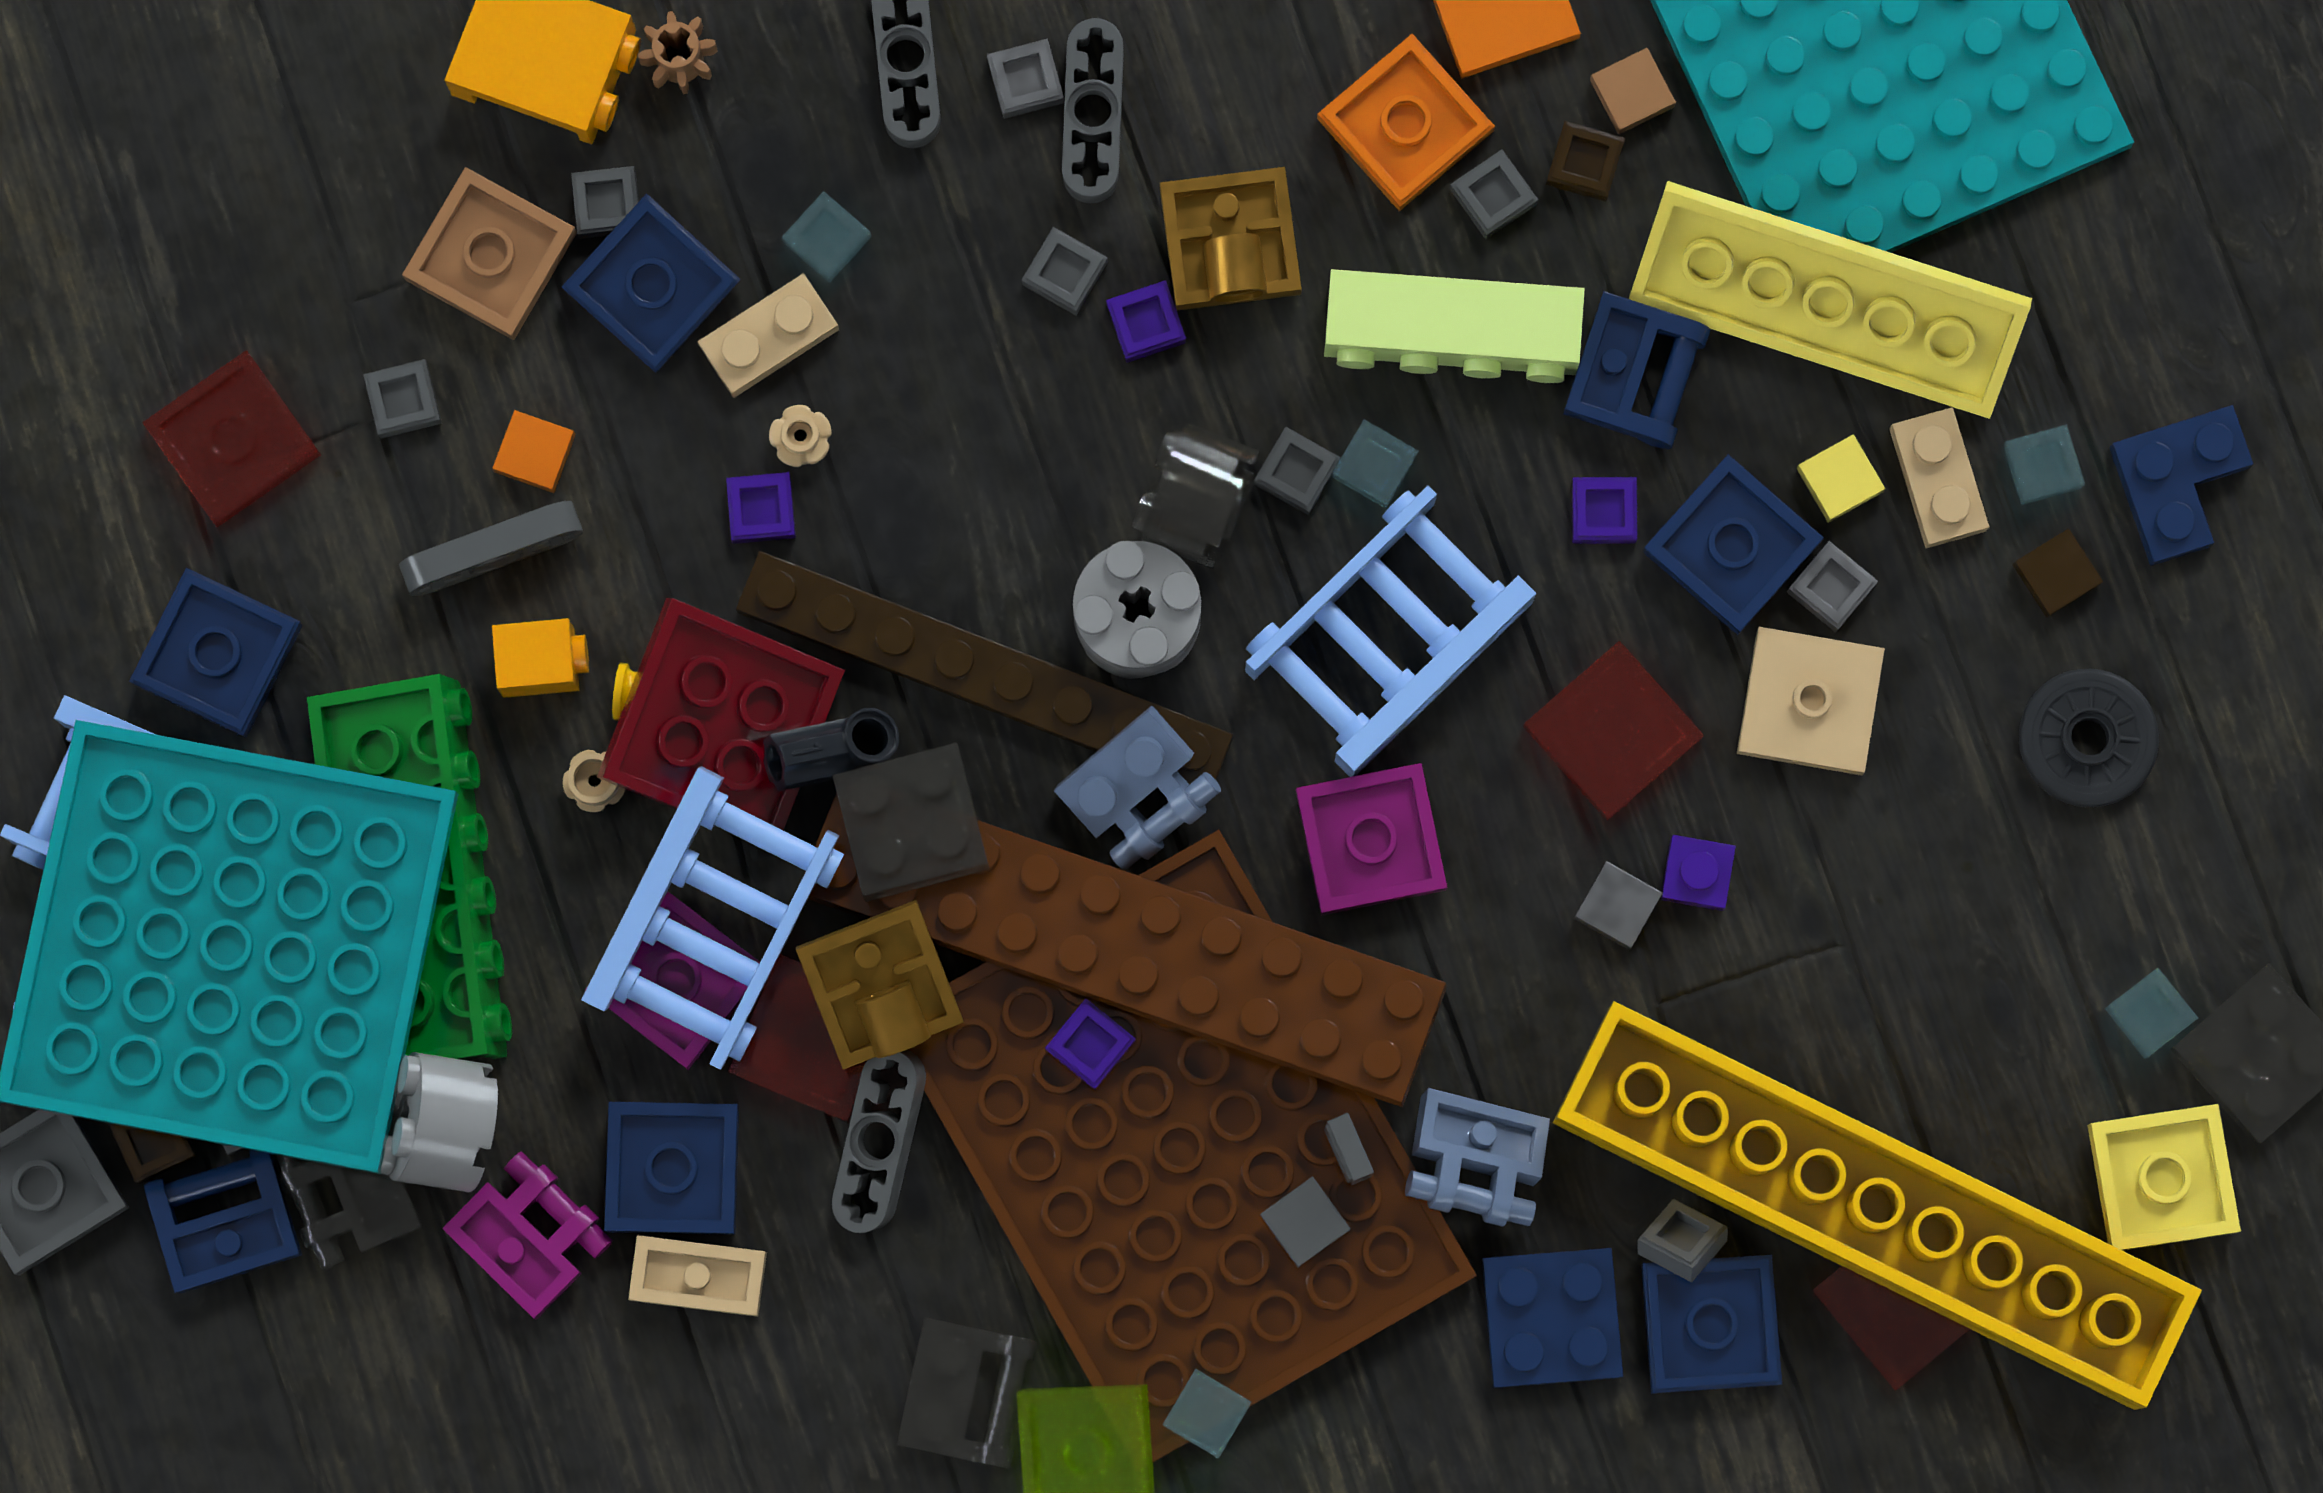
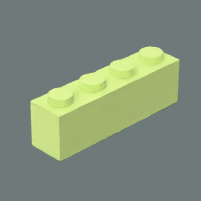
M1331 269L1324 357L1337 358L1336 364L1338 366L1351 369H1370L1374 367L1375 361L1400 362V370L1409 373H1436L1438 365L1463 367L1464 375L1475 378H1498L1501 376V370L1526 372V379L1530 381L1560 383L1564 381V375H1576L1580 363L1585 288Z

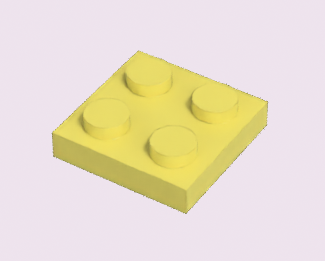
M2218 1104L2102 1121L2087 1125L2108 1244L2123 1251L2241 1232Z

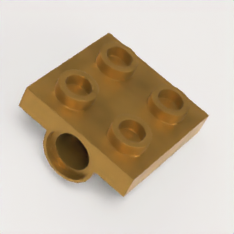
M1285 167L1160 183L1176 311L1301 295L1302 289Z
M916 900L796 947V952L843 1070L874 1057L883 1058L905 1051L928 1040L933 1034L964 1023Z

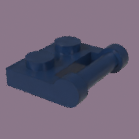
M1603 291L1563 414L1635 437L1646 444L1658 448L1672 449L1678 429L1673 426L1697 350L1705 348L1710 328L1700 322ZM1659 334L1670 338L1674 342L1648 417L1631 410L1655 336Z
M250 1150V1157L169 1183L163 1177L144 1184L149 1208L176 1294H182L302 1255L280 1182L279 1170L274 1154ZM253 1182L258 1183L262 1198L178 1224L175 1207Z

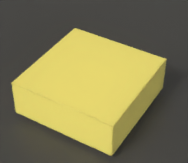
M1854 434L1802 462L1797 467L1799 474L1828 523L1878 496L1885 490L1883 483Z

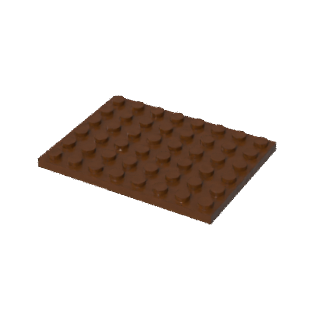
M1220 830L1215 831L1138 875L1272 922ZM988 962L949 983L964 1023L933 1034L923 1043L907 1049L916 1054L922 1061L926 1071L924 1091L1139 1470L1477 1276L1441 1212L1428 1208L1427 1201L1405 1195V1186L1409 1173L1416 1171L1374 1097ZM1085 998L1136 1038L1135 1043L1096 1090L1091 1088L1045 1050V1047ZM1345 1113H1349L1374 1170L1372 1177L1352 1186L1351 1183L1347 1184L1324 1131L1327 1121ZM1313 1176L1351 1230L1297 1268L1260 1214Z

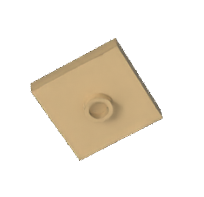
M1758 627L1737 754L1862 776L1866 768L1885 648Z

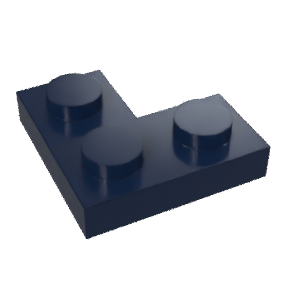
M2233 405L2114 442L2109 447L2150 566L2211 547L2214 544V540L2195 486L2250 469L2253 465Z

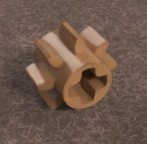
M670 11L667 14V24H664L658 30L651 26L644 27L645 35L649 42L652 43V49L641 51L638 53V58L642 66H658L652 78L656 88L659 89L669 80L678 83L683 94H688V82L695 79L698 75L704 79H711L710 68L704 62L703 56H711L717 53L718 50L715 40L704 39L699 41L698 37L702 33L703 24L698 16L687 25L677 22L673 11ZM687 43L690 57L684 59L681 56H676L669 62L666 49L671 46L679 50Z

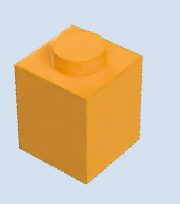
M569 618L492 625L496 685L503 698L580 691L578 674L589 673L588 646L586 635H575V628Z

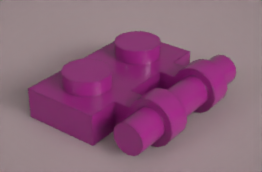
M520 1151L504 1167V1170L520 1185L511 1196L506 1199L487 1182L442 1229L527 1313L537 1320L582 1274L564 1256L569 1249L578 1242L596 1259L612 1244L613 1240L596 1224L599 1217L587 1205L579 1208L555 1184L558 1177L545 1164L538 1167ZM536 1202L561 1225L548 1240L523 1216Z

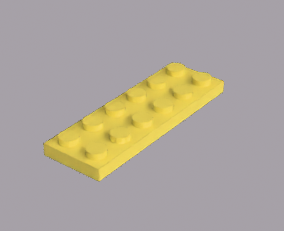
M1667 181L1629 296V300L1700 322L1710 329L1988 419L1992 415L2032 302V298Z

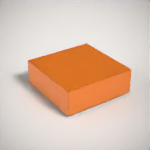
M514 410L492 469L497 474L554 493L576 434L574 430Z

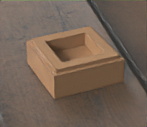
M1648 48L1592 74L1590 78L1618 135L1674 108L1676 104Z

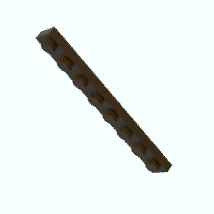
M761 551L758 553L736 607L738 614L1094 752L1101 749L1150 706H1153L1194 752L1191 760L1177 770L1189 785L1204 772L1209 773L1217 780L1233 739V734Z

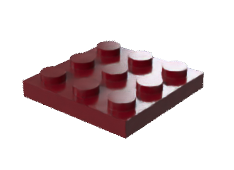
M666 598L597 778L677 810L698 767L702 766L724 777L718 791L729 796L726 801L727 803L784 830L800 787L779 792L775 784L769 781L763 762L765 749L763 740L770 734L825 723L845 670L677 599Z

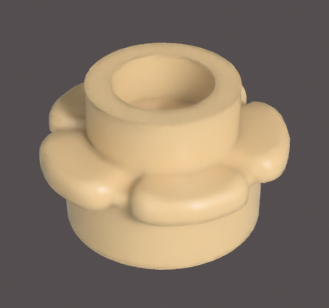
M794 405L783 411L781 419L773 421L769 430L770 444L777 448V456L783 463L793 467H800L806 464H816L826 456L829 451L827 440L832 434V429L828 419L821 412L813 413L806 405ZM803 430L806 432L807 437L804 441H797L794 436L797 431Z
M594 750L582 751L572 758L569 770L564 773V791L568 798L577 801V806L581 810L587 812L603 811L605 805L616 804L624 795V788L602 779L601 783L596 787L589 784V778L598 774L606 752L600 754Z

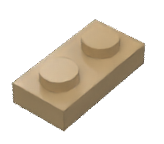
M803 273L700 339L698 344L733 398H735L839 331V326Z
M1953 407L1892 424L1889 430L1925 548L1986 532L1989 529V524Z
M637 1235L628 1300L758 1317L767 1252Z

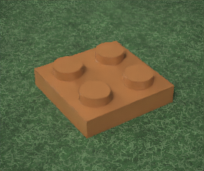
M465 167L402 276L407 282L515 340L576 236L577 231L574 226Z

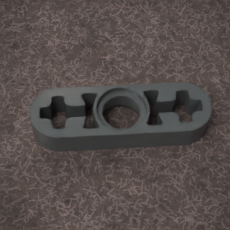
M871 0L883 118L886 131L890 138L900 146L906 148L923 147L936 137L941 125L929 0H907L909 25L898 26L892 0ZM919 20L922 21V27L910 25ZM884 24L895 26L887 31L883 30ZM902 40L914 41L924 51V59L921 65L910 72H901L894 69L887 59L890 48ZM925 81L929 83L928 88L917 86ZM890 85L899 87L915 86L919 112L930 113V118L920 120L919 130L914 132L907 131L904 121H894L895 116H901L905 113L903 88L890 92Z
M1091 18L1078 23L1070 32L1067 40L1062 176L1068 193L1076 200L1084 203H1098L1107 199L1113 194L1119 181L1124 46L1123 38L1116 26L1100 18ZM1090 36H1102L1103 45L1107 48H1113V52L1102 54L1100 72L1101 80L1110 77L1114 78L1112 85L1095 79L1075 83L1076 76L1088 79V55L1083 51L1077 50L1078 47L1089 45ZM1099 95L1109 102L1112 112L1104 124L1097 127H1089L1079 122L1074 111L1077 103L1083 97ZM1074 137L1087 142H1098V167L1102 170H1109L1108 175L1098 176L1096 186H1084L1083 177L1078 174H1072L1073 169L1084 167L1086 152L1085 142L1072 144ZM1108 138L1112 139V143L1110 146H1107L1103 143H1099V141H1103Z
M557 502L416 553L400 562L399 567L409 595H425L566 544L581 536L583 529L573 502Z
M909 1050L883 1058L874 1057L869 1059L862 1070L832 1197V1209L836 1220L841 1226L851 1232L866 1233L882 1228L890 1222L896 1211L926 1084L924 1065L919 1057ZM898 1062V1073L907 1077L906 1087L894 1089L889 1108L901 1107V1116L886 1110L872 1111V1102L880 1104L887 1101L890 1088L889 1082L880 1079L881 1070L892 1068ZM873 1122H881L887 1125L895 1138L894 1149L885 1159L873 1157L864 1146V1133ZM857 1165L867 1170L887 1171L886 1178L881 1176L872 1179L869 1199L878 1202L877 1211L865 1214L863 1219L859 1217L860 1207L851 1203L852 1194L864 1192L869 1173H857Z

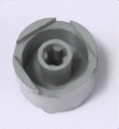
M1119 541L1096 555L1082 571L1073 596L1075 628L1087 655L1105 671L1128 679L1156 675L1172 669L1182 662L1196 642L1201 622L1199 584L1188 565L1171 550L1161 545L1144 541ZM1139 598L1147 600L1148 612L1152 615L1150 619L1140 615L1134 623L1127 621L1124 603L1127 601L1135 604Z
M413 1052L409 1056L405 1055L399 1069L398 1092L389 1136L385 1144L381 1174L389 1175L393 1181L472 1192L479 1184L485 1169L473 1166L476 1154L480 1148L491 1149L495 1131L498 1105L497 1079L486 1077L493 1070L492 1065Z

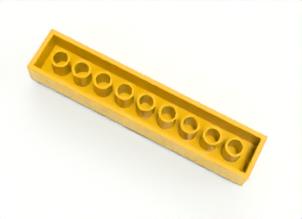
M1615 1001L1608 1008L1553 1121V1124L2133 1410L2147 1408L2202 1291L2149 1263Z

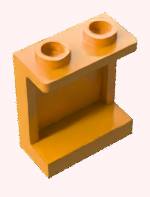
M475 0L444 81L454 97L474 104L477 97L573 131L577 133L580 141L592 145L598 129L607 132L613 122L619 103V96L612 93L620 73L629 74L632 71L640 51L641 38L635 36L636 28L631 15L590 0Z

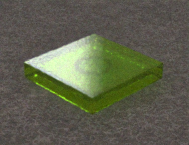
M1147 1384L1029 1388L1017 1391L1023 1493H1155Z

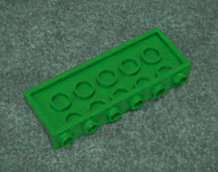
M435 674L307 697L315 765L454 790L459 794L405 1055L409 1056L411 1053L417 1052L460 1060L482 1057L490 1059L507 1057L506 1041H510L512 1037V1021L506 1004L501 1003L498 978L502 977L504 973V958L499 942L495 939L493 940L490 915L494 914L496 910V895L491 879L485 876L482 851H486L488 848V831L483 816L477 813L474 789L480 785V768L475 753L472 750L469 751L466 726L472 723V705L466 689L461 688L460 682L456 679L442 674Z

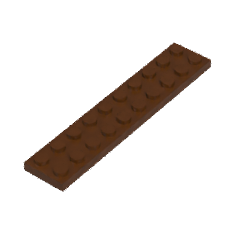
M852 776L841 779L815 845L818 848L826 831L830 830L840 835L833 849L843 853L844 856L828 888L826 889L816 883L808 900L865 920L916 900L934 944L1402 1108L1447 988L1444 981Z

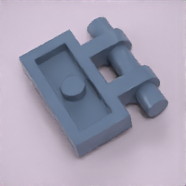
M1150 706L1061 781L1054 791L1095 838L1100 836L1114 823L1117 824L1124 832L1126 838L1110 850V855L1114 862L1126 871L1142 857L1149 860L1163 849V839L1184 822L1193 824L1205 814V804L1219 794L1221 788L1218 782L1207 772L1201 774L1190 785L1177 770L1191 760L1194 752L1153 706ZM1158 787L1166 796L1168 803L1147 820L1135 806Z
M1428 1088L1420 1097L1412 1156L1436 1161L1435 1173L1432 1176L1411 1171L1406 1181L1405 1195L1427 1201L1428 1208L1448 1213L1453 1207L1481 1214L1484 1222L1502 1227L1505 1226L1507 1221L1530 1226L1535 1215L1536 1203L1535 1201L1515 1197V1184L1519 1182L1534 1186L1542 1178L1550 1119ZM1461 1168L1491 1175L1489 1190L1460 1183Z

